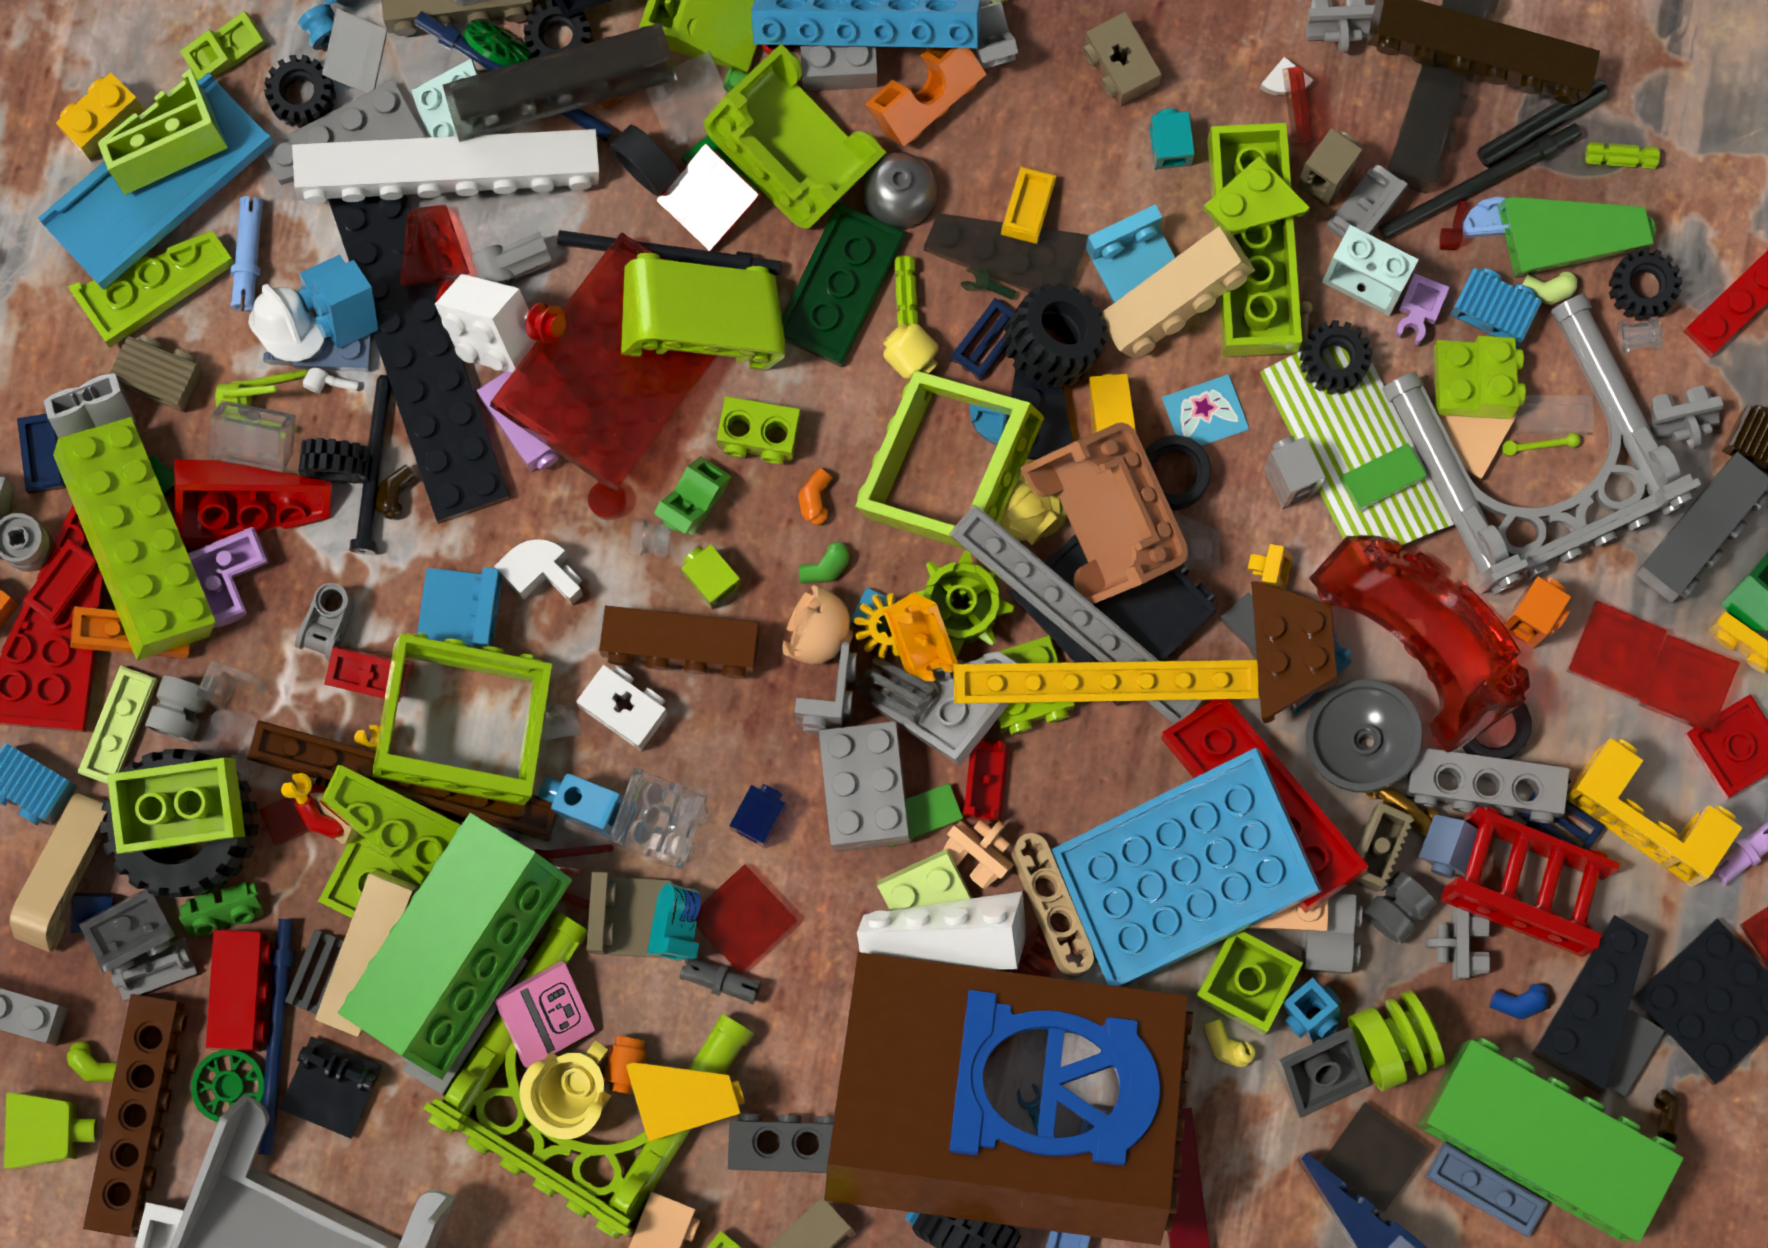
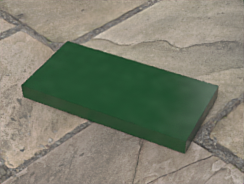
M838 202L782 315L785 342L842 367L906 237V232Z

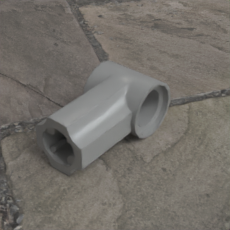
M540 232L504 247L502 245L486 247L475 253L471 258L480 279L508 286L514 285L517 278L553 264Z

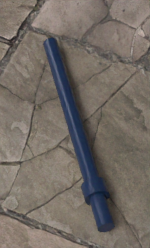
M423 11L416 17L414 24L438 38L440 45L450 51L453 48L582 128L586 130L596 129V136L607 142L614 129L517 69L497 64L485 58L467 43L461 35V30L451 24L445 26Z
M290 919L278 920L276 950H272L271 966H274L264 1093L262 1098V1105L269 1114V1121L257 1153L264 1155H273L287 1007L285 1000L288 995L290 967H294L295 951H292L294 920Z

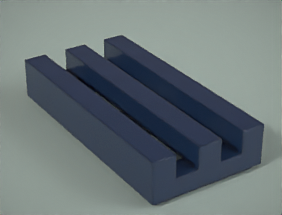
M994 298L952 353L950 360L955 364H960L962 369L971 372L976 379L981 381L1007 347V345L1003 344V337L980 367L976 366L975 363L1010 319L1014 311ZM997 310L1001 312L1000 318L968 359L962 356Z
M1535 791L1532 793V795L1529 797L1527 801H1532L1535 799ZM1566 800L1565 812L1592 829V832L1588 835L1563 817L1554 818L1553 822L1583 841L1584 844L1580 846L1551 825L1530 821V814L1519 813L1517 815L1532 824L1539 831L1586 850L1592 847L1605 827Z

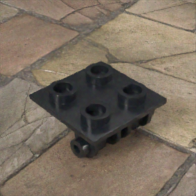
M311 1036L307 1046H303L297 1058L299 1065L279 1109L352 1139L383 1066Z

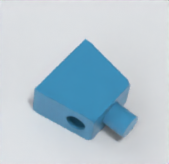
M568 773L564 776L562 782L549 776L546 777L539 790V798L551 802V809L560 817L617 843L621 842L636 809L619 793Z

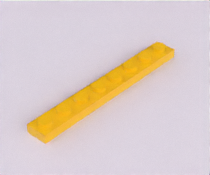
M1257 660L953 665L954 704L1259 699Z

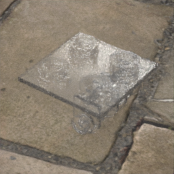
M710 51L668 70L656 71L650 74L649 78L642 81L670 150L707 135L704 128V120L727 94Z

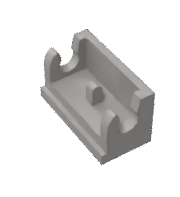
M1376 164L1373 169L1370 168L1364 178L1326 224L1325 228L1341 240L1350 225L1372 235L1403 195L1408 183L1402 179L1400 180L1388 170Z

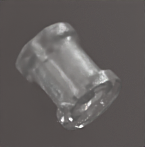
M1657 316L1650 317L1645 322L1627 324L1626 321H1621L1617 323V340L1621 354H1629L1631 350L1652 347L1653 350H1661L1663 336L1661 324Z

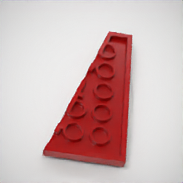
M72 505L56 537L55 547L45 567L42 566L36 578L37 580L68 539L94 556L74 505ZM99 567L57 624H54L24 603L1 650L0 725L86 733L96 650L70 648L74 606L102 609L105 582Z

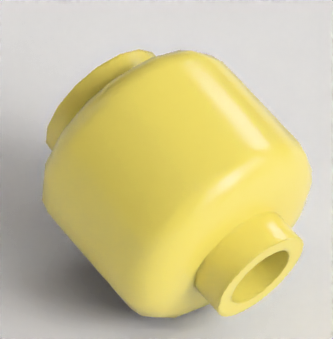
M903 322L883 341V344L886 346L883 357L904 379H910L914 371L929 374L938 364L934 357L938 353L939 346L918 324L913 323L907 326Z

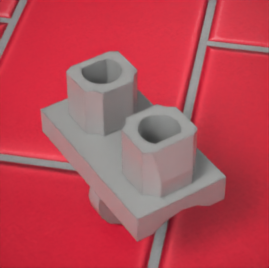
M1312 0L1311 8L1308 10L1306 25L1307 41L1324 40V42H1337L1339 52H1348L1349 41H1362V38H1368L1375 5H1369L1368 0H1346L1345 6L1333 7L1332 0Z
M1704 385L1693 387L1686 391L1684 398L1686 404L1675 406L1673 398L1669 394L1654 396L1651 403L1652 422L1650 429L1656 440L1672 437L1674 442L1686 440L1689 448L1695 449L1701 446V436L1712 434V427L1719 426V411L1723 409V402L1720 396L1712 397Z
M1459 908L1452 910V939H1449V924H1437V938L1426 939V948L1437 949V963L1440 964L1449 963V949H1452V981H1464L1469 976L1489 973V952H1469V937H1489V920Z

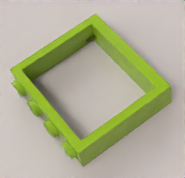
M914 371L910 382L904 387L902 400L896 414L888 423L887 434L882 446L874 455L868 478L858 492L855 508L871 521L966 550L949 535L954 529V525L885 505L932 394L1010 415L972 502V505L978 506L998 524L1022 471L1020 467L1024 466L1045 417L1029 402Z
M421 632L418 635L400 633L393 647L372 777L525 805L532 797L552 663L535 659L532 654H521L519 657L506 655L503 649L486 646L482 647V650L467 647L466 642L457 639H445L444 642L431 640L427 634ZM406 658L532 682L517 778L390 754Z

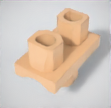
M980 819L974 826L975 830H973L961 820L947 833L950 838L943 850L948 849L957 866L968 853L980 861L969 876L976 884L985 889L996 879L1003 878L1014 866V863L1002 854L1010 845L999 835L1005 825L998 821L993 828H990Z

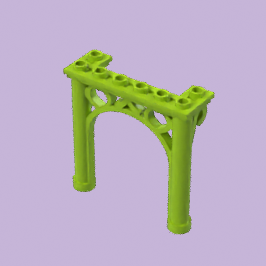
M557 911L549 923L551 926L550 930L515 985L558 961L564 962L567 966L587 937L588 930ZM498 1010L443 1099L435 1097L432 1103L427 1102L423 1107L424 1110L431 1114L428 1121L452 1135L455 1130L463 1132L469 1136L466 1141L467 1145L483 1155H486L490 1149L502 1157L499 1165L516 1176H519L523 1170L536 1178L532 1186L546 1195L552 1197L555 1191L569 1199L565 1206L581 1217L585 1218L590 1212L592 1216L599 1219L595 1227L614 1239H619L621 1234L631 1237L634 1229L631 1227L635 1223L636 1217L691 1129L649 1142L644 1131L630 1140L609 1145H593L572 1139H557L542 1133L532 1125L522 1109L519 1093L520 1084L517 1075L518 1052ZM721 1014L688 1070L725 1075L742 1046H748L754 1033L728 1016ZM505 1060L508 1088H492L485 1091ZM496 1096L513 1097L518 1115L516 1121L508 1127H500L495 1122L490 1121L486 1115V1105L490 1099ZM475 1105L479 1123L469 1117ZM525 1118L531 1124L526 1130L532 1135L534 1140L532 1156L501 1137L502 1135H512L518 1132L524 1126ZM543 1135L558 1145L545 1148ZM644 1145L623 1178V1169L616 1155L629 1152ZM572 1150L581 1153L575 1158L572 1165V1175L576 1183L551 1169L545 1163L556 1155L571 1157ZM593 1156H606L614 1170L612 1182L601 1188L587 1182L581 1173V1167L586 1159ZM614 1192L608 1204L598 1198V1196H606Z

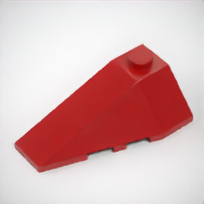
M174 459L173 519L186 549H200L250 527H254L258 536H260V532L277 527L289 529L330 518V481L216 460Z

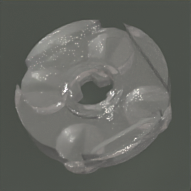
M221 709L205 719L199 726L193 741L192 750H199L203 753H211L217 757L225 758L222 756L225 754V749L222 747L225 741L231 742L234 738L239 739L237 746L242 749L241 753L238 756L232 754L229 758H235L236 768L239 771L237 776L240 781H247L249 783L257 779L267 767V765L247 760L258 721L253 715L241 710Z

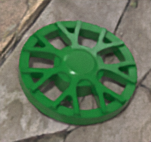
M476 21L470 22L464 31V38L467 43L479 54L497 64L519 69L524 68L530 59V52L527 50L526 45L518 40L517 36L506 32L504 28L496 27L492 23Z
M237 1050L214 1052L200 1062L193 1074L191 1095L194 1104L205 1117L212 1121L218 1122L220 1119L219 1116L215 1115L220 1101L229 1103L230 1108L235 1103L234 1101H237L245 1094L249 1097H256L255 1100L262 1103L264 1074L259 1064L246 1053ZM229 1056L231 1070L221 1072L218 1058ZM234 1056L240 1058L236 1063L234 1062ZM245 1060L252 1066V1069L242 1078L236 1073V1070ZM212 1061H214L215 1064L214 1068L208 1065ZM205 1068L217 1074L212 1084L200 1080V1076ZM256 1072L257 1077H251V1075ZM258 1081V1093H245V1082ZM198 1084H203L204 1088L198 1090ZM212 1089L216 1098L203 1105L199 1094ZM213 1105L212 1112L208 1111L206 1108Z

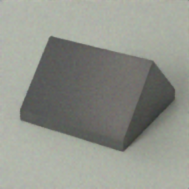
M1351 1027L1273 1062L1299 1118L1370 1086Z

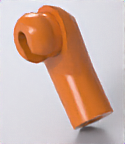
M817 467L798 494L801 515L806 521L810 520L813 525H821L828 517V510L822 507L821 493L833 479L826 471Z

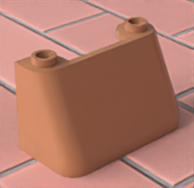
M1123 422L1116 423L1020 467L1030 489L1036 495L1048 497L1055 493L1058 494L1088 561L1087 564L1076 570L1074 586L1076 591L1090 603H1097L1139 586L1185 562L1188 553L1186 541L1140 439L1130 425Z

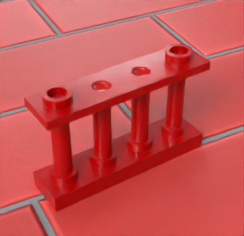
M1477 807L1463 818V821H1466L1478 830L1465 877H1458L1444 887L1441 897L1442 902L1580 957L1586 956L1599 947L1602 934L1589 929L1590 926L1587 924L1598 879L1604 880L1618 871L1620 863L1608 859L1607 854L1602 851L1583 849L1503 817L1500 811L1491 807ZM1492 836L1513 844L1501 890L1497 892L1483 887L1482 882H1480ZM1527 851L1548 858L1537 902L1533 906L1518 901L1516 896ZM1563 865L1583 872L1573 915L1569 920L1554 915V911L1551 910Z

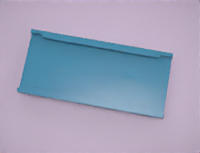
M209 72L199 80V83L208 96L228 147L227 149L124 195L108 171L104 161L38 217V220L103 290L275 143L271 136L235 102Z

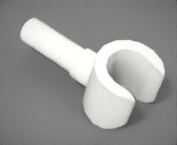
M316 367L308 370L303 380V387L317 394L321 393L325 384L357 391L358 382L336 378Z

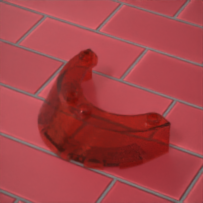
M1374 535L1346 536L1309 579L1317 588L1318 596L1325 603L1355 611L1373 620L1402 642L1409 655L1418 659L1426 670L1428 679L1434 684L1439 697L1438 715L1429 724L1432 739L1438 747L1447 753L1462 748L1515 711L1526 700L1524 695L1530 688L1528 669L1519 665L1516 659L1521 653L1520 649L1496 614L1469 586L1463 582L1458 587L1453 581L1442 574L1444 566L1420 551L1413 556L1401 550L1402 546L1399 541Z

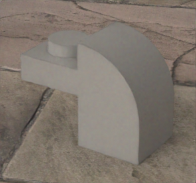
M981 0L982 30L978 48H972L974 55L983 69L1016 60L1015 54L1018 53L1016 41L1008 30L1001 1Z

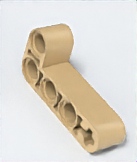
M75 793L70 799L13 906L10 915V926L13 937L16 940L52 953L58 946L65 929L63 913L106 834L100 833V822H107L108 813L101 810L103 802L80 793Z

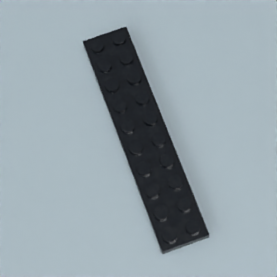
M403 195L402 198L396 200H384L380 196L365 197L364 200L358 202H346L342 198L328 199L349 262L352 260L356 262L372 287L378 330L373 332L437 523L440 524L510 500L464 362L456 354L455 346L448 331L444 328L442 318L435 306L439 289L407 195Z

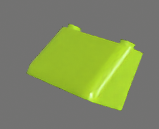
M780 44L723 97L705 118L704 128L711 140L791 222L800 228L808 229L887 152L870 133L856 131L848 137L797 84L802 76L800 60L795 54L789 52Z
M654 253L638 254L637 259H633L625 265L621 355L640 357L642 355V348L648 350L656 349L657 354H664L668 350L736 357L737 363H744L749 359V369L767 371L785 357V336L776 276L770 274L768 268L761 266H751L743 270L661 260L660 256Z

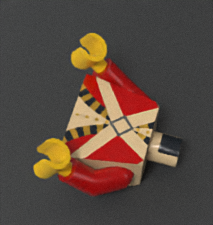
M369 725L371 732L370 742L367 740L365 731L358 730L354 736L356 744L376 752L380 727L378 725ZM299 773L292 775L297 789L292 782L282 785V794L287 798L296 799L294 805L309 831L332 839L335 838L341 844H348L360 836L355 829L321 801L329 782L316 779L311 783L310 778L306 774Z

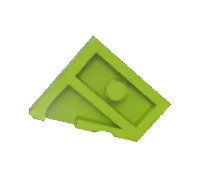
M1258 156L1204 205L1203 210L1218 226H1221L1233 235L1247 232L1249 228H1262L1275 224L1276 221L1296 215L1297 217L1304 216L1310 207Z

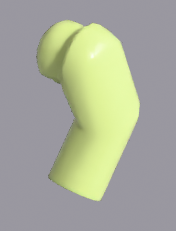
M1562 272L1560 276L1543 282L1527 274L1522 285L1532 289L1536 293L1535 298H1540L1545 304L1553 305L1570 298L1576 292L1577 278L1571 272Z

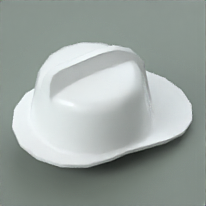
M268 284L262 286V294L254 302L248 324L268 352L275 358L287 362H299L311 358L320 350L324 343V337L317 327L315 315L311 310L307 311L297 292L286 287L271 288Z

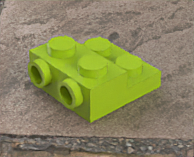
M1478 336L1475 342L1436 341L1433 349L1436 412L1438 415L1511 419L1518 407L1524 404L1525 384L1518 383L1517 372H1520L1523 367L1524 355L1522 349H1516L1515 338Z
M1050 635L999 651L1016 663H1059ZM1074 702L1010 703L996 721L1000 733L1009 730L1011 735H1017L1033 728L1031 723L1046 718L1047 724L1069 717L1068 711L1073 710L1075 704Z

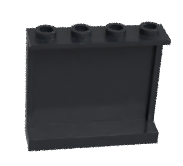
M1076 534L1045 562L1050 569L1074 589L1076 570L1088 563ZM1184 564L1139 586L1093 604L1159 661H1165L1217 612L1216 607L1212 604L1216 597L1202 583L1197 587L1194 586L1186 577L1190 570ZM1014 589L1009 592L1015 601L1050 635L1055 643L1075 663L1099 662ZM1112 701V702H1113V703L1115 704V706L1117 707L1122 701Z

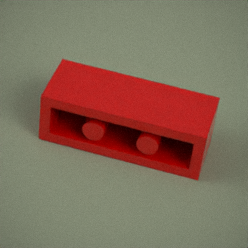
M214 930L205 1048L211 1050L259 1052L260 1043H265L267 1021L261 1020L262 1004H268L270 984L269 981L264 980L265 965L271 964L272 942L267 941L266 934L256 931Z

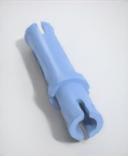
M244 196L239 199L235 264L231 265L230 275L234 277L230 307L238 311L241 309L242 296H245L244 311L253 310L256 279L260 278L261 269L257 266L264 201L258 197L253 198L252 212L249 211L250 196Z

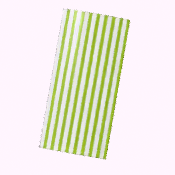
M1328 346L1322 351L1324 363L1332 369L1341 370L1350 364L1348 352L1340 346ZM1301 352L1260 371L1291 436L1294 437L1295 441L1306 436L1326 477L1319 492L1357 567L1408 542L1454 525L1393 403L1388 402L1382 390L1384 385L1372 362L1362 382H1359L1355 389L1351 390L1348 388L1346 393L1340 395L1339 390H1335L1333 395L1326 394L1327 388L1323 386L1318 391L1314 388L1316 385L1314 380L1311 383L1306 381L1307 372L1302 373L1300 368L1303 362L1300 361ZM1409 443L1427 474L1426 478L1372 506L1358 511L1340 480L1342 475Z

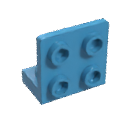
M483 567L482 574L428 568L425 574L417 635L419 632L425 633L429 636V639L444 642L445 639H457L466 642L467 647L481 650L482 647H493L503 580L499 570Z

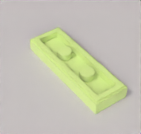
M123 666L119 667L78 769V774L108 785L107 774L121 773L123 771L159 680Z

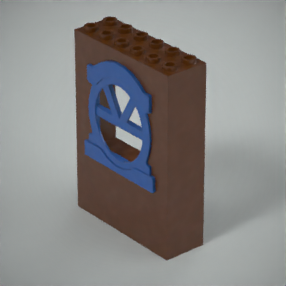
M858 952L827 1164L824 1201L1161 1245L1164 1231L1171 1232L1174 1213L1176 1214L1179 1199V1189H1176V1181L1181 1170L1182 1153L1179 1152V1144L1183 1139L1185 1117L1181 1115L1187 1096L1188 1081H1184L1185 1070H1188L1190 1060V1046H1187L1188 1035H1191L1193 1012L1186 1011L1187 996ZM1043 1029L1048 1030L1038 1133L1036 1136L1014 1127L995 1111L984 1090L983 1071L990 1054L1001 1042L1023 1031ZM1065 1032L1082 1036L1101 1050L1099 1054L1061 1067ZM1114 1067L1119 1082V1095L1113 1111L1107 1116L1062 1085ZM1057 1101L1092 1124L1094 1128L1080 1135L1055 1138L1054 1127Z

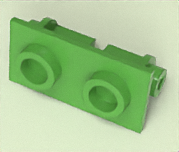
M245 881L221 889L223 902L216 903L215 895L211 892L187 899L186 904L180 905L182 916H179L190 938L208 936L213 934L214 930H220L236 924H247L255 918L264 916L265 912L257 899L259 892L255 882L248 884Z

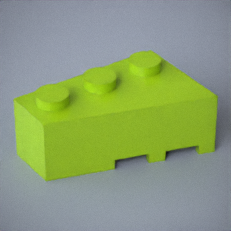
M191 68L181 75L184 80L167 94L162 90L153 97L156 102L139 116L136 113L132 114L98 142L107 169L124 195L228 148L208 96Z

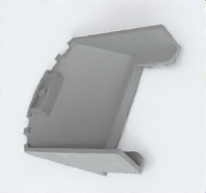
M244 1094L218 1121L170 1248H435L456 1197L438 1189L424 1192L416 1202L401 1240L251 1167L268 1125L269 1114L259 1101Z

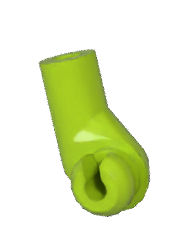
M78 1041L70 1046V1051L67 1053L68 1065L84 1081L113 1082L117 1063H98L92 1057L90 1045L86 1042Z

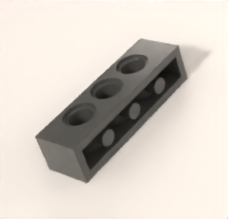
M738 1114V1121H729L728 1169L827 1173L834 1117L818 1116L817 1124L801 1123V1116L778 1115L777 1122H762V1115ZM765 1132H774L780 1138V1146L772 1154H764L758 1148V1139ZM805 1133H812L819 1139V1149L812 1155H803L797 1149V1140Z

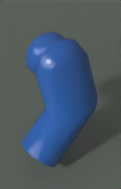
M1532 984L1527 992L1514 997L1496 989L1491 998L1489 1008L1517 1019H1526L1545 1009L1549 1001L1548 990L1541 984Z

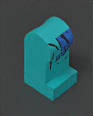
M669 883L661 888L656 900L647 950L648 955L675 961L697 959L699 943H694L697 923L696 917L701 906V896L698 890Z

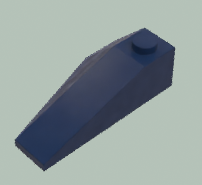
M1308 1153L1301 1154L1297 1159L1352 1248H1428L1397 1222H1391L1388 1219L1386 1221L1382 1220L1379 1217L1381 1213L1376 1209L1375 1205L1358 1194L1353 1196L1348 1191L1349 1186Z

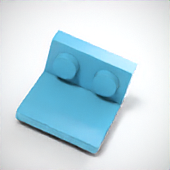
M1156 204L1088 236L1086 251L1113 303L1175 259L1160 229L1162 215Z

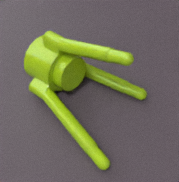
M308 370L292 371L247 381H232L231 384H218L215 393L217 411L219 414H229L230 422H247L280 431L296 433V426L246 414L244 410L251 409L253 395L275 393L277 386L270 384L303 378Z

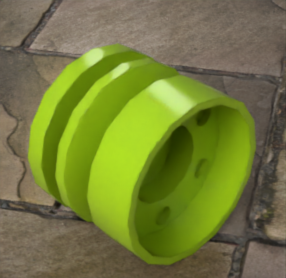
M1411 990L1399 994L1401 1007L1393 997L1385 1001L1388 1017L1386 1020L1383 1019L1373 1006L1348 1017V1025L1354 1032L1362 1061L1370 1077L1381 1092L1407 1081L1404 1064L1407 1061L1418 1075L1427 1072L1425 1059L1433 1069L1445 1064L1440 1036L1435 1023L1427 1009L1423 1007L1415 993Z

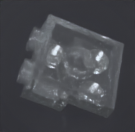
M634 768L608 841L662 865L683 870L685 863L689 862L695 854L696 848L693 839L697 827L704 824L708 817V808L705 806L708 796L682 784L667 781L648 771Z

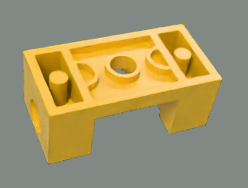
M1612 738L1608 739L1595 749L1568 789L1566 800L1603 824L1605 829L1690 887L1709 879L1743 828L1734 822L1736 817L1721 806L1716 805L1713 808L1709 805L1703 809L1701 814L1698 812L1693 814L1676 838L1678 833L1673 828L1660 821H1657L1655 824L1643 816L1645 811L1638 804L1629 799H1624V801L1618 799L1643 762V759L1636 755L1638 751L1630 743L1622 739H1617L1616 741Z

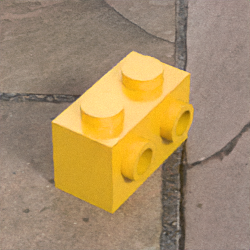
M110 72L105 78L100 77L89 86L87 94L81 100L65 107L60 114V119L55 123L65 137L91 162L101 153L98 142L132 114L136 113L139 116L145 110L138 99Z

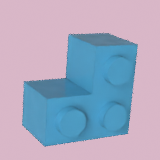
M339 254L299 273L302 289L298 290V294L307 311L313 309L316 314L315 321L324 338L330 336L338 349L378 330L372 287L354 260L345 263Z

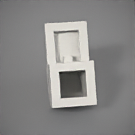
M539 539L525 541L510 550L494 566L495 569L499 570L503 579L524 600L546 579L572 606L583 596L582 590L578 586L582 580L568 565L562 569L559 567L568 557L565 550L553 542Z

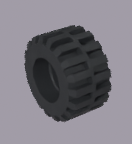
M1050 283L1043 284L1040 289L1035 287L1024 297L1007 322L1004 329L1006 333L1003 336V344L1008 346L1005 351L1008 358L1014 359L1013 367L1017 371H1024L1026 373L1024 377L1029 381L1034 378L1038 380V385L1046 387L1051 383L1053 388H1062L1064 384L1068 387L1074 385L1078 379L1081 380L1105 349L1104 345L1108 339V334L1105 333V330L1108 328L1106 320L1100 319L1102 311L1099 306L1094 307L1091 304L1093 299L1088 295L1086 297L1080 295L1079 289L1072 287L1069 290L1066 289L1065 284L1057 283L1054 288ZM1044 327L1059 333L1067 344L1054 340L1048 335Z
M921 1213L912 1226V1230L917 1237L935 1248H1016L1021 1239L1018 1230L1011 1225Z

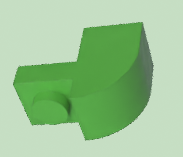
M700 456L687 466L675 490L659 502L654 514L663 519V523L668 528L674 531H681L684 534L688 532L693 535L702 526L718 503L732 476Z

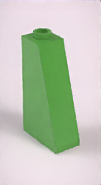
M1519 197L1505 198L1497 206L1501 224H1509V228H1505L1504 236L1514 278L1626 255L1634 250L1640 252L1643 248H1649L1654 243L1653 238L1656 237L1653 218L1651 216L1647 217L1645 207Z

